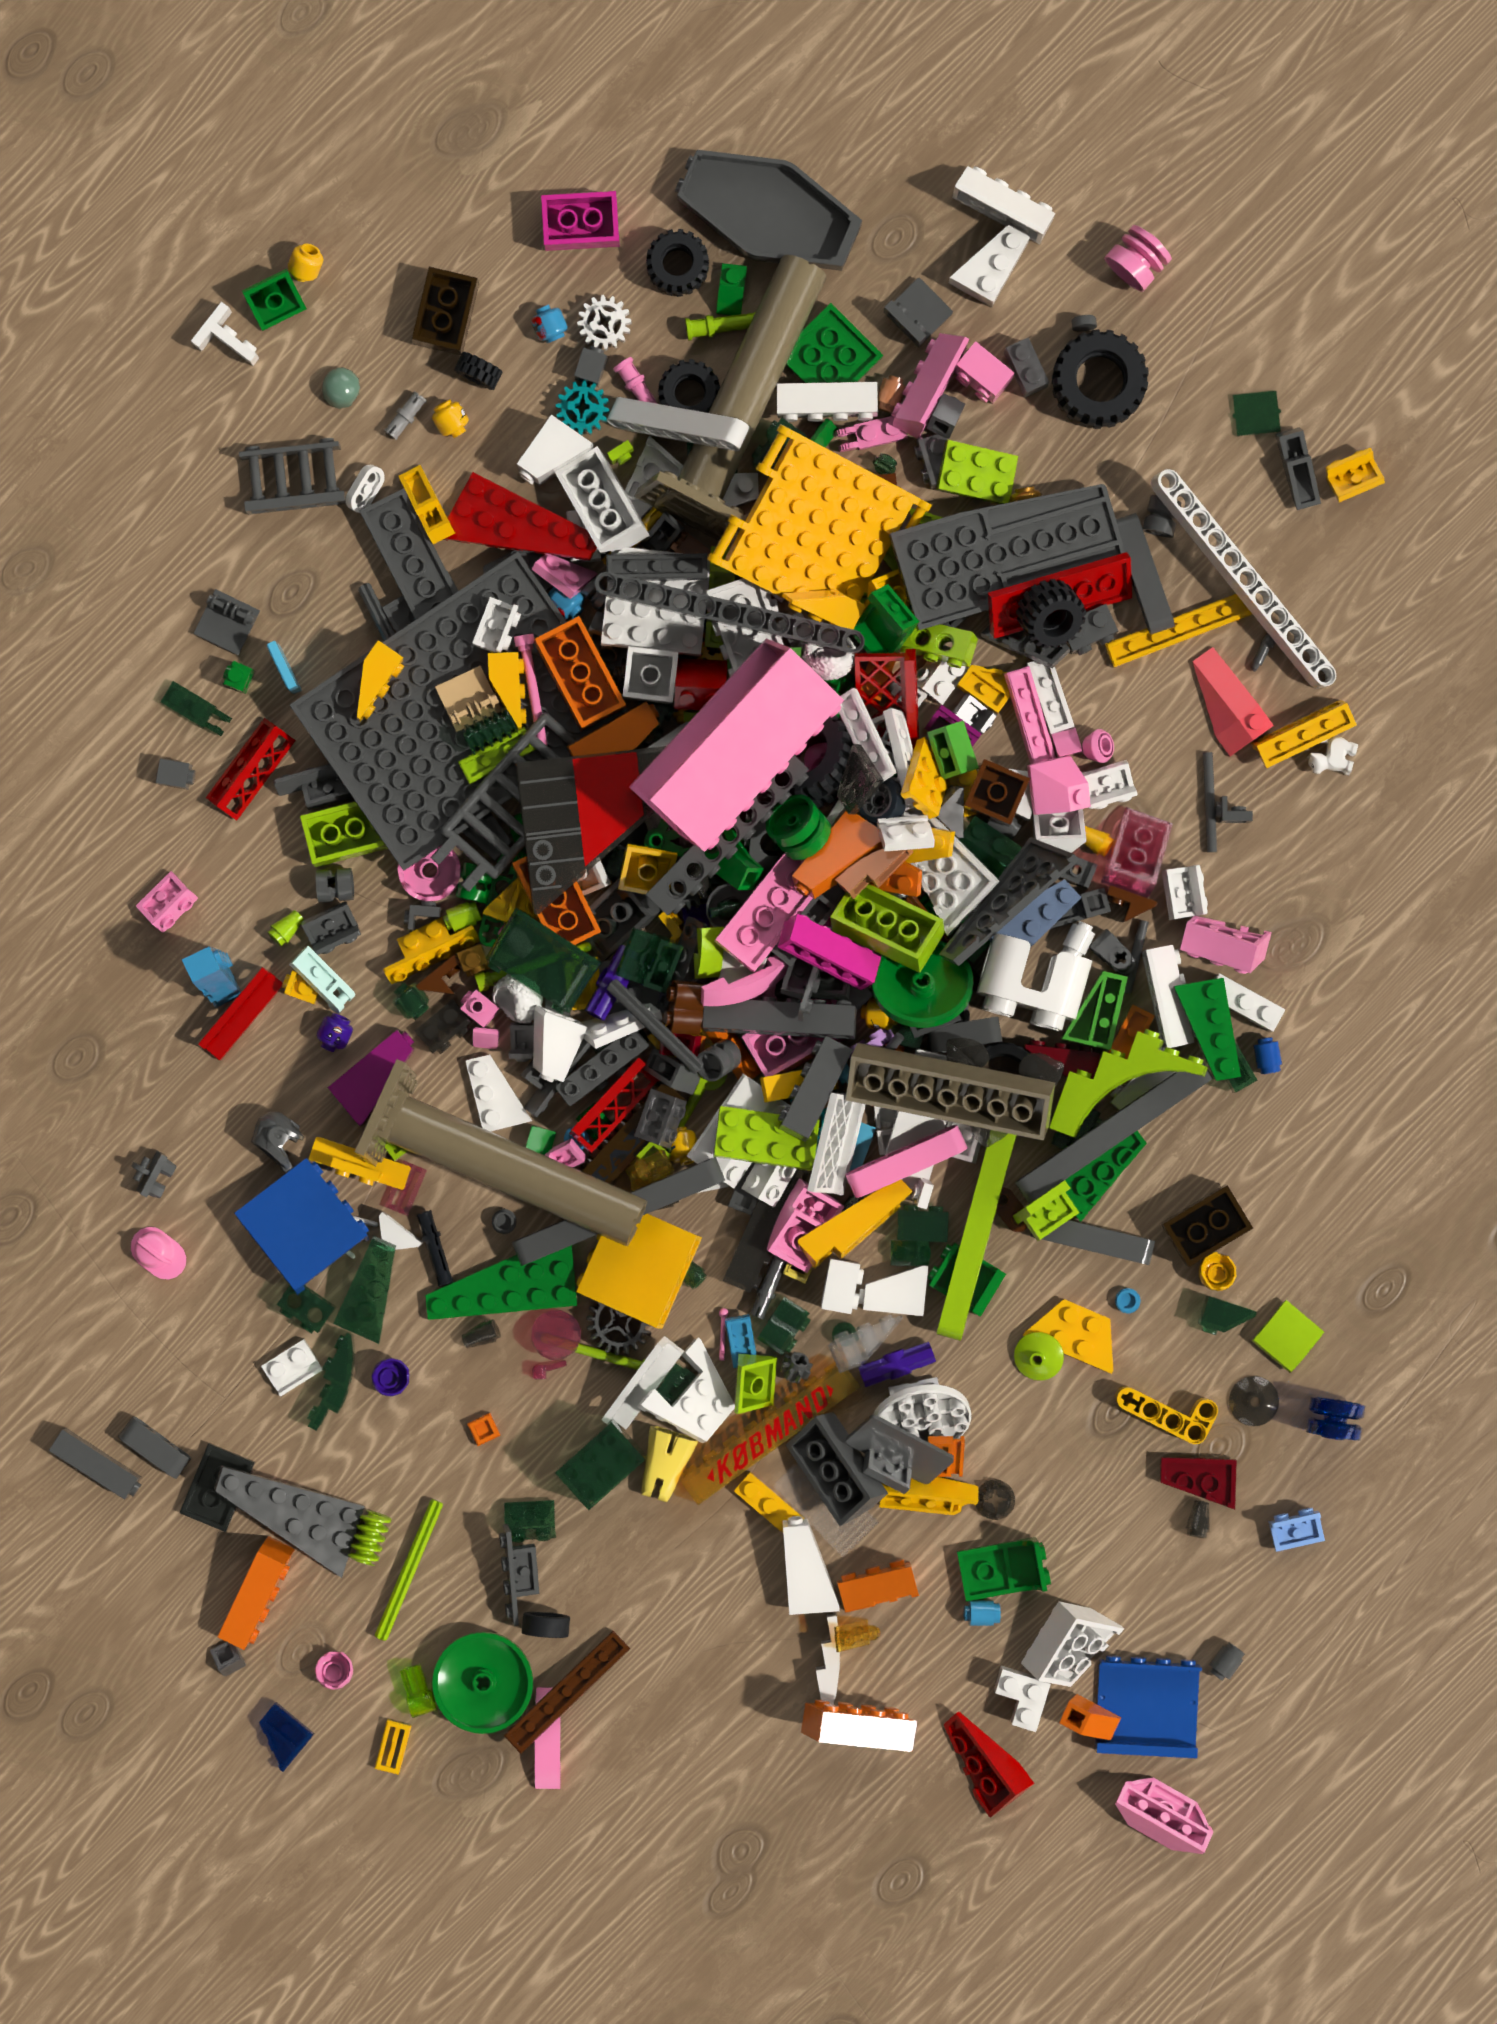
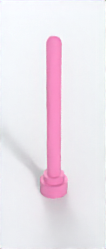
M534 634L514 637L515 647H518L519 652L521 651L532 717L533 722H535L542 715L531 652L533 644H535ZM543 727L536 736L548 746L545 727Z

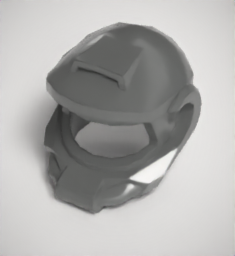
M268 1112L258 1119L251 1142L278 1164L282 1171L288 1172L292 1169V1165L282 1146L288 1140L295 1143L298 1140L303 1141L304 1136L299 1131L300 1126L281 1112Z

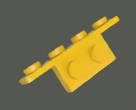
M441 917L398 938V944L405 958L385 967L383 971L391 984L401 982L419 971L426 970L429 966L441 960H446L464 949L471 948L474 944L480 942L478 934L473 926H469L450 936Z
M321 1137L315 1138L309 1156L311 1161L335 1168V1174L349 1178L351 1173L360 1176L359 1182L373 1185V1182L376 1181L400 1190H404L411 1167L386 1158H384L382 1163L378 1162L375 1167L366 1163L355 1153V1148Z

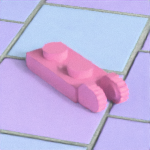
M893 416L855 424L853 427H846L835 431L836 437L855 434L857 442L843 443L838 446L839 452L855 449L863 450L908 439L906 432L892 425L895 419Z

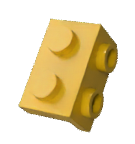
M1371 448L1356 451L1353 455L1342 460H1335L1325 467L1326 480L1339 503L1385 483L1384 476L1374 460Z

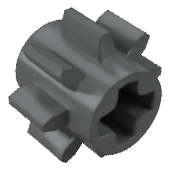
M794 1352L791 1357L785 1355L780 1372H784V1377L789 1382L799 1384L801 1378L806 1381L808 1380L813 1364L809 1363V1359L805 1354Z

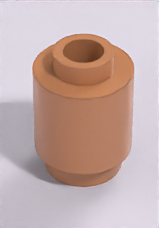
M892 375L889 376V379L883 378L877 394L878 409L892 414L897 403H901L903 398V392L906 388L903 385V379Z

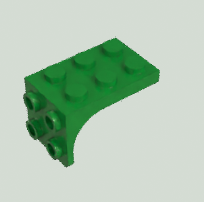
M1036 1537L957 1551L966 1601L1022 1591L1041 1590L1046 1592L1047 1585H1051L1049 1570H1047V1567H1043L1042 1560H1047L1045 1547Z

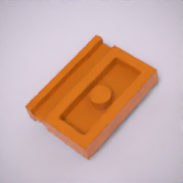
M928 1436L927 1442L954 1456V1462L937 1477H951V1474H959V1477H963L964 1436H960V1439H953V1436Z

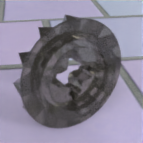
M990 1480L979 1487L978 1504H976V1507L987 1519L999 1520L1005 1518L1014 1509L1015 1495L1007 1483L1001 1480ZM993 1489H996L998 1497L1006 1498V1500L998 1503L997 1511H995L993 1503L984 1502V1500L993 1497Z

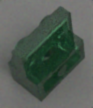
M633 927L615 974L640 983L642 986L666 993L684 947L673 939Z

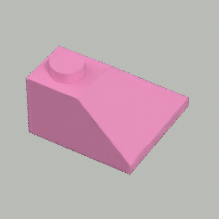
M1067 755L1027 765L1028 778H1030L1029 787L1032 812L1034 815L1072 812L1091 807L1088 782L1071 756Z

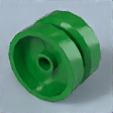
M793 795L782 805L778 803L772 810V816L766 821V832L788 858L793 860H803L813 856L826 844L831 833V824L814 802L805 795Z

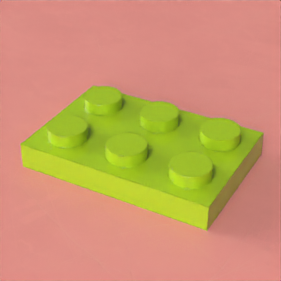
M946 440L936 490L997 504L1010 503L1018 456Z

